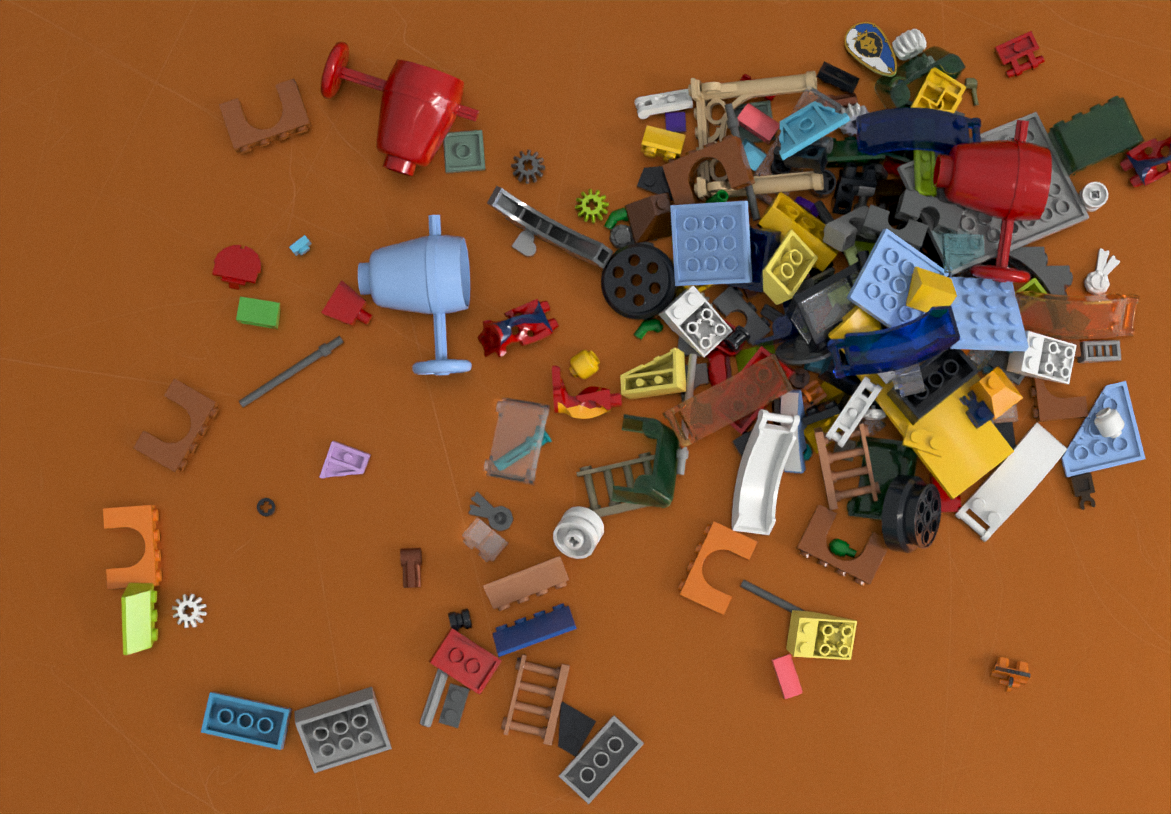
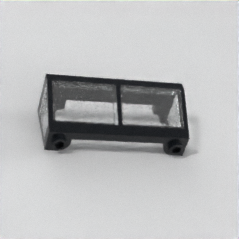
M859 261L792 298L786 316L812 353L817 350L823 351L829 347L831 339L828 334L843 322L842 317L856 306L847 299V296L861 271Z

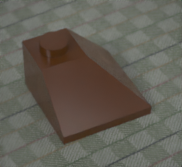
M669 193L649 196L624 206L635 244L672 236L670 208L672 204Z

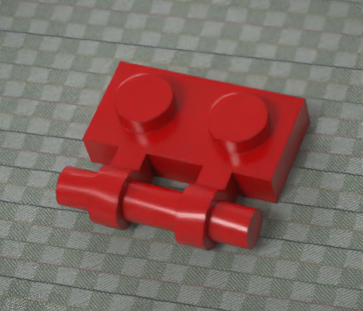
M1032 31L994 48L1002 66L1010 63L1012 69L1005 71L1007 78L1018 77L1022 75V72L1038 68V65L1045 62L1042 55L1035 58L1033 52L1038 51L1040 48ZM1026 56L1028 61L1019 65L1017 60Z

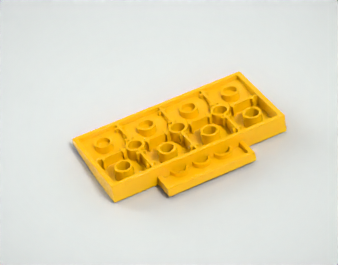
M935 353L916 364L899 379L885 384L867 360H864L852 369L861 382L866 376L876 386L878 384L883 387L875 400L903 437L907 426L912 424L889 398L887 393ZM977 374L917 423L912 425L948 437L941 458L916 449L913 450L951 500L1014 452L991 422V416L969 389L981 379Z

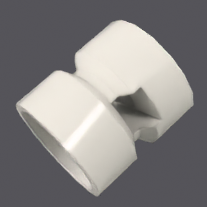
M1100 182L1087 184L1078 194L1087 212L1096 211L1108 200V190Z

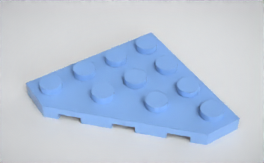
M1126 381L1106 385L1088 413V417L1085 418L1067 447L1066 452L1061 457L1066 478L1146 459ZM1107 407L1116 409L1125 423L1124 428L1121 430L1122 434L1113 439L1111 437H1103L1094 424L1096 414Z

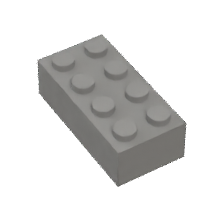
M613 715L559 774V777L590 804L641 748L644 742Z

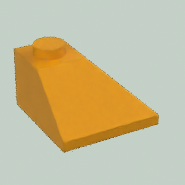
M999 366L969 388L993 420L1023 398Z

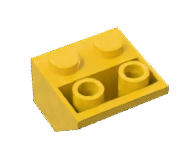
M647 125L641 144V152L644 153V156L655 158L656 156L663 157V160L666 162L671 158H680L686 135Z

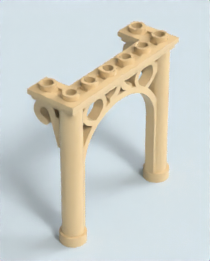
M807 71L806 74L727 83H702L700 80L691 78L688 92L689 96H692V99L696 101L697 107L694 108V118L698 123V127H695L696 139H699V147H696V150L703 149L704 145L715 142V144L718 143L716 142L718 140L721 142L722 138L726 136V121L728 120L726 112L720 120H713L711 112L713 106L717 104L722 105L725 110L724 105L726 103L722 99L737 98L732 103L735 111L743 102L755 97L817 91L816 72ZM709 122L713 125L720 126V128H716L715 134L711 137L709 133ZM707 160L698 167L697 183L694 184V190L698 198L704 202L719 190L726 191L728 197L747 196L745 188L738 191L731 188L727 174L721 178L716 176L715 165L720 162L719 160ZM814 171L753 176L755 184H753L755 195L824 189L823 173L817 174Z

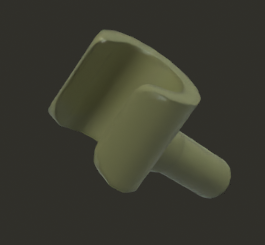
M966 78L965 86L966 89H971L974 106L979 105L976 90L978 82L975 78Z

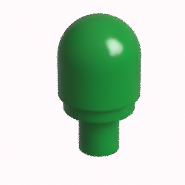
M835 538L829 543V550L840 557L848 555L854 558L857 553L856 550L849 547L850 544L841 539Z

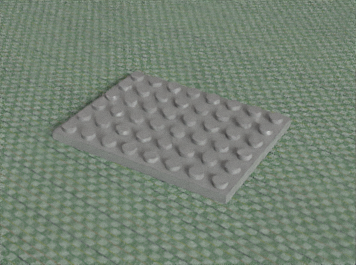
M1037 112L1017 120L1029 121L1026 142L1047 147L1051 152L1052 174L1050 189L1044 212L1039 220L1014 221L1010 251L1089 218ZM1017 120L961 141L959 144L1014 140ZM952 148L936 151L935 162L939 154L949 155ZM911 161L897 168L907 190H915L914 161ZM936 187V198L945 203L950 202L945 197L944 188ZM957 205L963 211L957 232L952 237L932 231L934 225L933 218L928 213H920L923 224L928 225L927 232L946 271L949 272V276L997 257L1002 219Z

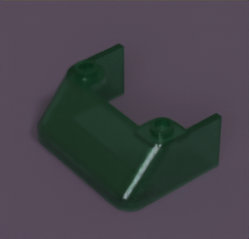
M624 414L622 430L643 433L650 439H657L652 475L638 476L635 480L634 488L613 485L611 501L666 508L671 505L674 496L678 462L676 453L679 450L680 435L657 419Z

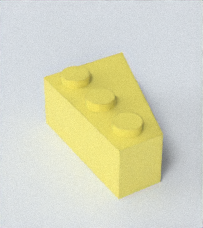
M675 347L670 352L653 358V361L645 365L641 364L620 375L621 395L632 400L686 392L685 353Z

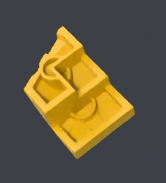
M933 66L923 81L909 110L953 115L962 100L961 96L966 86Z
M856 305L842 317L843 322L828 334L830 339L854 364H857L867 354L882 332L880 321Z

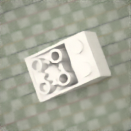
M694 286L687 287L659 313V316L703 358L733 331Z
M1025 331L1029 348L1026 352L1013 351L1010 353L1007 371L1069 384L1077 345Z

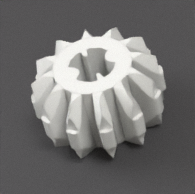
M912 29L896 37V40L892 42V48L899 60L906 61L922 53L927 47V42L920 30Z
M849 103L848 108L842 107L840 114L847 113L850 121L839 127L843 134L848 133L850 137L853 134L859 136L861 131L866 133V127H870L871 124L870 112L867 111L864 105L860 106L858 103L854 106Z
M184 594L182 595L183 601L176 599L179 607H172L173 610H178V613L173 614V618L180 617L177 624L180 625L184 622L185 628H188L190 623L192 627H197L196 620L199 623L204 621L200 615H207V612H202L201 609L207 606L206 604L199 605L202 601L201 597L195 600V594H191L188 599V596ZM187 606L194 609V612H191L192 616L185 613V610H188Z

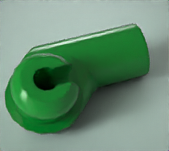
M625 208L612 211L604 227L611 231L617 221H628Z
M658 319L645 320L633 335L642 340L648 331L661 332L663 324Z

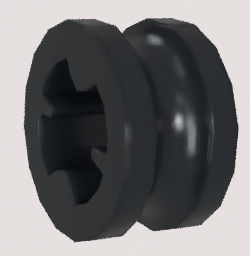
M263 498L257 503V511L262 516H271L275 511V504L271 499ZM265 502H269L268 505H272V509H268V513H263L264 510L260 508Z

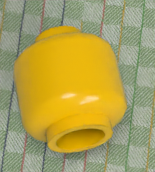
M582 350L570 359L571 367L569 370L575 378L579 376L581 379H587L598 371L600 361L593 351Z

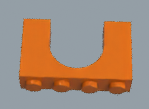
M154 505L103 508L104 529L133 528L143 536L145 541L144 556L137 564L126 568L106 569L107 589L127 588L129 583H154V586H159V582L162 581V571L158 569V561H161V551L157 549V541H160L159 529H156V521L159 520L158 509H155Z
M713 521L712 525L707 524L703 533L706 538L703 543H698L694 552L698 555L695 561H690L686 569L689 574L686 580L682 578L678 590H680L679 595L724 615L732 596L711 587L705 581L702 573L704 560L710 553L717 550L729 551L746 560H750L758 541Z

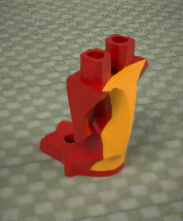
M552 366L554 413H565L572 418L589 419L611 412V407H622L621 393L610 394V389L590 386L582 390L577 396H570L565 388L560 367Z

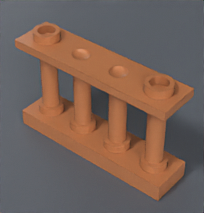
M862 419L858 424L859 428H855L849 438L861 436L863 447L834 453H831V451L827 452L826 444L835 440L825 437L827 432L823 433L822 427L814 428L830 510L838 509L837 502L841 501L840 499L872 493L873 500L878 501L877 494H880L879 483L874 482L866 437L869 436L867 424L863 425ZM840 431L837 433L843 436L845 431ZM861 455L865 456L866 466L839 472L830 470L829 464L833 463V461ZM868 474L870 482L868 486L843 491L834 490L833 483L837 482V480Z
M523 654L522 658H517L515 667L516 670H519L508 718H503L501 729L504 730V735L509 734V729L541 736V739H544L543 744L552 745L570 665L562 664L561 668H551L526 662L527 655ZM523 670L554 676V679H558L557 687L548 688L522 682ZM519 689L550 696V699H554L552 707L543 708L516 701ZM514 709L546 716L545 718L549 719L548 726L539 728L512 721Z

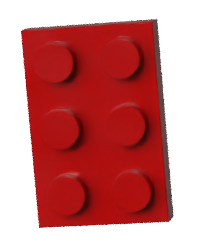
M452 628L449 629L429 660L431 664L479 695L502 661Z

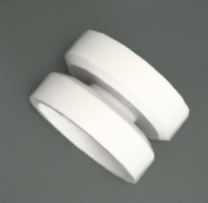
M581 506L571 507L564 513L553 532L554 543L568 557L575 559L586 558L592 554L604 533V524L594 511Z

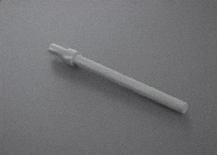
M689 354L679 450L676 453V458H678L676 474L684 475L686 459H688L689 455L687 445L697 354Z

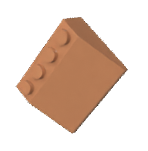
M559 556L486 584L483 587L493 609L498 608L499 611L509 608V603L517 601L520 604L528 601V596L536 593L538 597L548 593L547 589L555 586V589L566 586V581L569 580V577Z

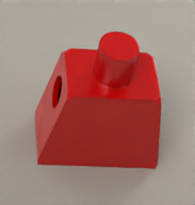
M342 280L321 312L328 318L352 327L357 320L368 325L373 317L372 314L364 310L367 302Z

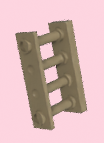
M647 452L639 454L638 459L592 469V466L580 468V472L576 473L577 477L584 476L590 503L589 509L594 511L599 517H605L666 503L665 495H660L659 491L657 492L650 461L656 460V456ZM643 464L649 490L648 498L640 499V496H637L631 465ZM623 467L630 497L628 502L622 504L617 499L611 470ZM603 472L610 500L608 503L609 507L601 508L598 505L591 474Z

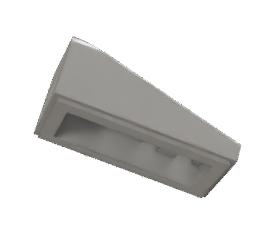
M1120 340L1080 342L1081 357L1078 358V363L1121 360ZM1111 345L1113 356H1110L1109 346ZM1101 346L1104 347V356H1102V347H1101ZM1093 347H1095L1096 357H1094Z

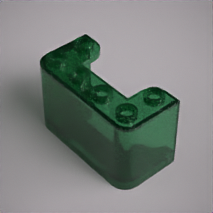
M1115 96L1107 100L1108 102L1103 106L1097 104L1089 109L1090 112L1084 115L1082 112L1077 113L1071 117L1072 120L1066 123L1062 120L1049 129L1048 136L1069 177L1116 154L1131 150L1144 142V138L1124 97L1119 98V96Z

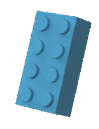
M213 691L209 693L201 733L281 750L284 748L292 709Z

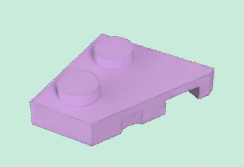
M333 440L319 477L363 474L371 454Z

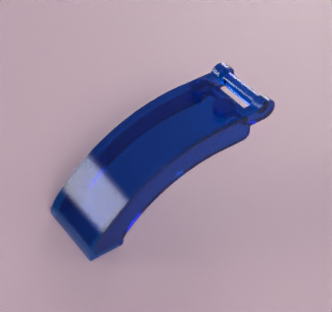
M895 108L863 114L856 118L858 151L873 156L896 150H926L949 155L955 145L970 143L969 128L972 129L973 142H981L980 118H968L942 110Z
M936 306L931 307L925 314L895 327L878 331L847 333L844 335V339L829 340L827 348L832 355L835 367L833 370L834 376L840 379L848 375L890 372L918 364L954 345L960 340V334L952 307ZM839 349H844L848 364L846 366L842 365Z

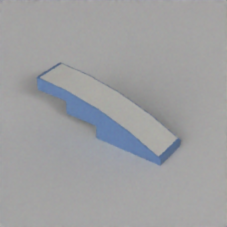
M782 389L780 414L789 416L796 414L800 416V422L795 432L796 441L786 461L784 472L803 473L806 470L803 451L806 449L804 429L807 425L805 426L802 420L805 414L801 390ZM780 422V426L788 427V423Z

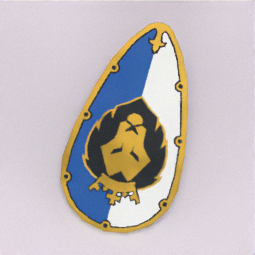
M861 22L853 25L845 35L847 51L873 72L888 77L895 76L897 73L896 57L881 28L870 22Z

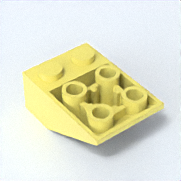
M792 610L786 649L793 657L851 660L857 621L811 611Z

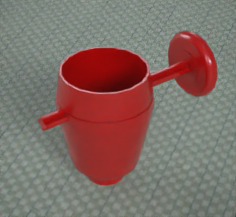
M337 42L327 58L320 88L321 94L325 99L333 98L337 94L343 79L383 92L376 148L379 153L385 155L382 167L413 177L416 166L427 167L431 163L453 125L456 116L474 122L478 119L479 110L461 105L464 82L449 74L414 62L397 59L386 81L347 68L349 47L346 42Z
M1017 120L1014 140L957 144L951 149L949 155L939 154L937 156L933 174L934 187L944 188V194L948 201L991 217L1002 219L996 265H973L970 271L975 277L992 279V281L1016 283H1027L1031 278L1028 271L1008 267L1014 221H1037L1041 218L1047 203L1051 183V152L1047 147L1026 142L1029 121Z

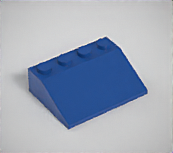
M563 603L552 607L553 611L546 614L545 610L533 614L534 618L528 621L524 617L514 621V626L507 627V624L495 628L496 632L492 634L498 656L506 655L577 629L570 607H565Z

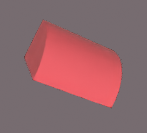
M750 103L744 107L737 117L741 127L768 145L780 128V123Z
M791 654L772 659L771 662L783 698L788 699L803 693Z

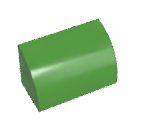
M240 296L236 316L238 323L278 329L280 303Z

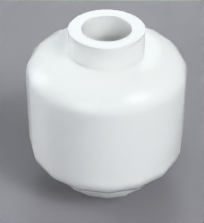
M1110 407L1100 410L1094 420V424L1103 437H1111L1112 439L1122 434L1121 430L1125 426L1118 411L1110 409Z

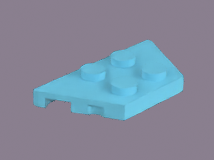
M814 101L781 120V134L779 135L781 150L779 154L782 160L849 122L848 114L837 113L834 108L825 107L821 103Z

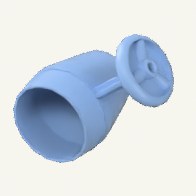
M428 215L429 236L376 249L371 253L369 262L359 263V291L361 295L371 294L374 303L379 307L433 314L436 360L416 362L412 366V371L415 374H435L440 376L449 375L450 373L468 372L472 368L470 361L447 358L445 313L466 310L469 307L470 267L466 241L461 236L441 235L440 215Z

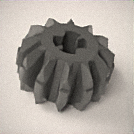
M527 150V155L520 151L521 158L514 156L513 159L517 163L511 164V168L516 169L513 172V176L519 175V182L526 178V184H529V178H532L534 183L537 182L536 175L538 177L543 176L539 170H545V166L540 165L544 162V159H537L538 152L531 156V150ZM527 163L528 165V163H531L532 170L528 169L526 171L524 164Z

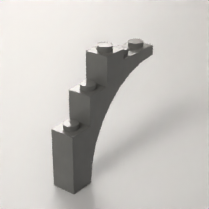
M495 187L487 202L488 205L504 215L505 219L515 226L535 234L544 242L563 249L575 258L604 269L613 254V251L603 243L582 235L547 217L501 187Z
M1020 247L1010 251L1008 264L1016 269L1028 271L1031 277L1030 281L1036 278L1047 292L1043 298L1051 314L1053 328L1062 329L1065 327L1070 319L1069 311L1066 308L1067 292L1065 289L1073 281L1069 265L1046 266L1048 256L1045 253L1044 247Z

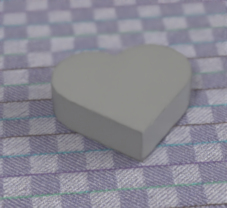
M526 230L522 231L513 243L512 248L526 257L533 256L536 253L533 233Z

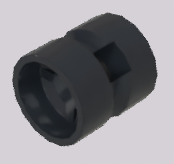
M824 169L823 190L815 191L814 189H808L810 194L816 199L828 198L835 189L836 178L829 170Z

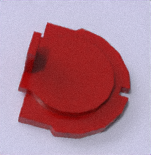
M232 245L224 248L217 254L214 259L215 265L212 275L222 277L221 281L228 282L229 288L239 290V285L245 286L246 282L256 283L258 273L261 272V261L253 249L247 246L242 249L241 245Z

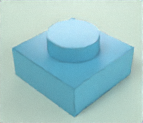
M304 235L289 248L296 256L298 254L303 255L310 249L309 246L312 243Z

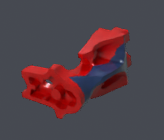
M1171 136L1162 141H1158L1156 138L1151 139L1126 153L1127 157L1120 162V165L1125 172L1133 167L1138 174L1129 178L1134 188L1143 184L1147 186L1171 172ZM1168 146L1169 154L1163 156L1161 150L1163 147ZM1148 147L1153 148V152L1151 154L1145 153V150ZM1165 164L1166 169L1159 172L1157 167Z
M535 299L504 313L505 317L509 318L507 320L483 321V331L477 338L483 346L485 358L494 353H497L498 357H502L506 353V347L509 344L520 343L521 346L544 340L553 334V330L559 325L555 318L547 320L545 313L550 311L548 302H539L538 299ZM513 326L519 329L516 335L512 334ZM528 331H532V332H533V336H532V337H529V336L527 335V332H528Z

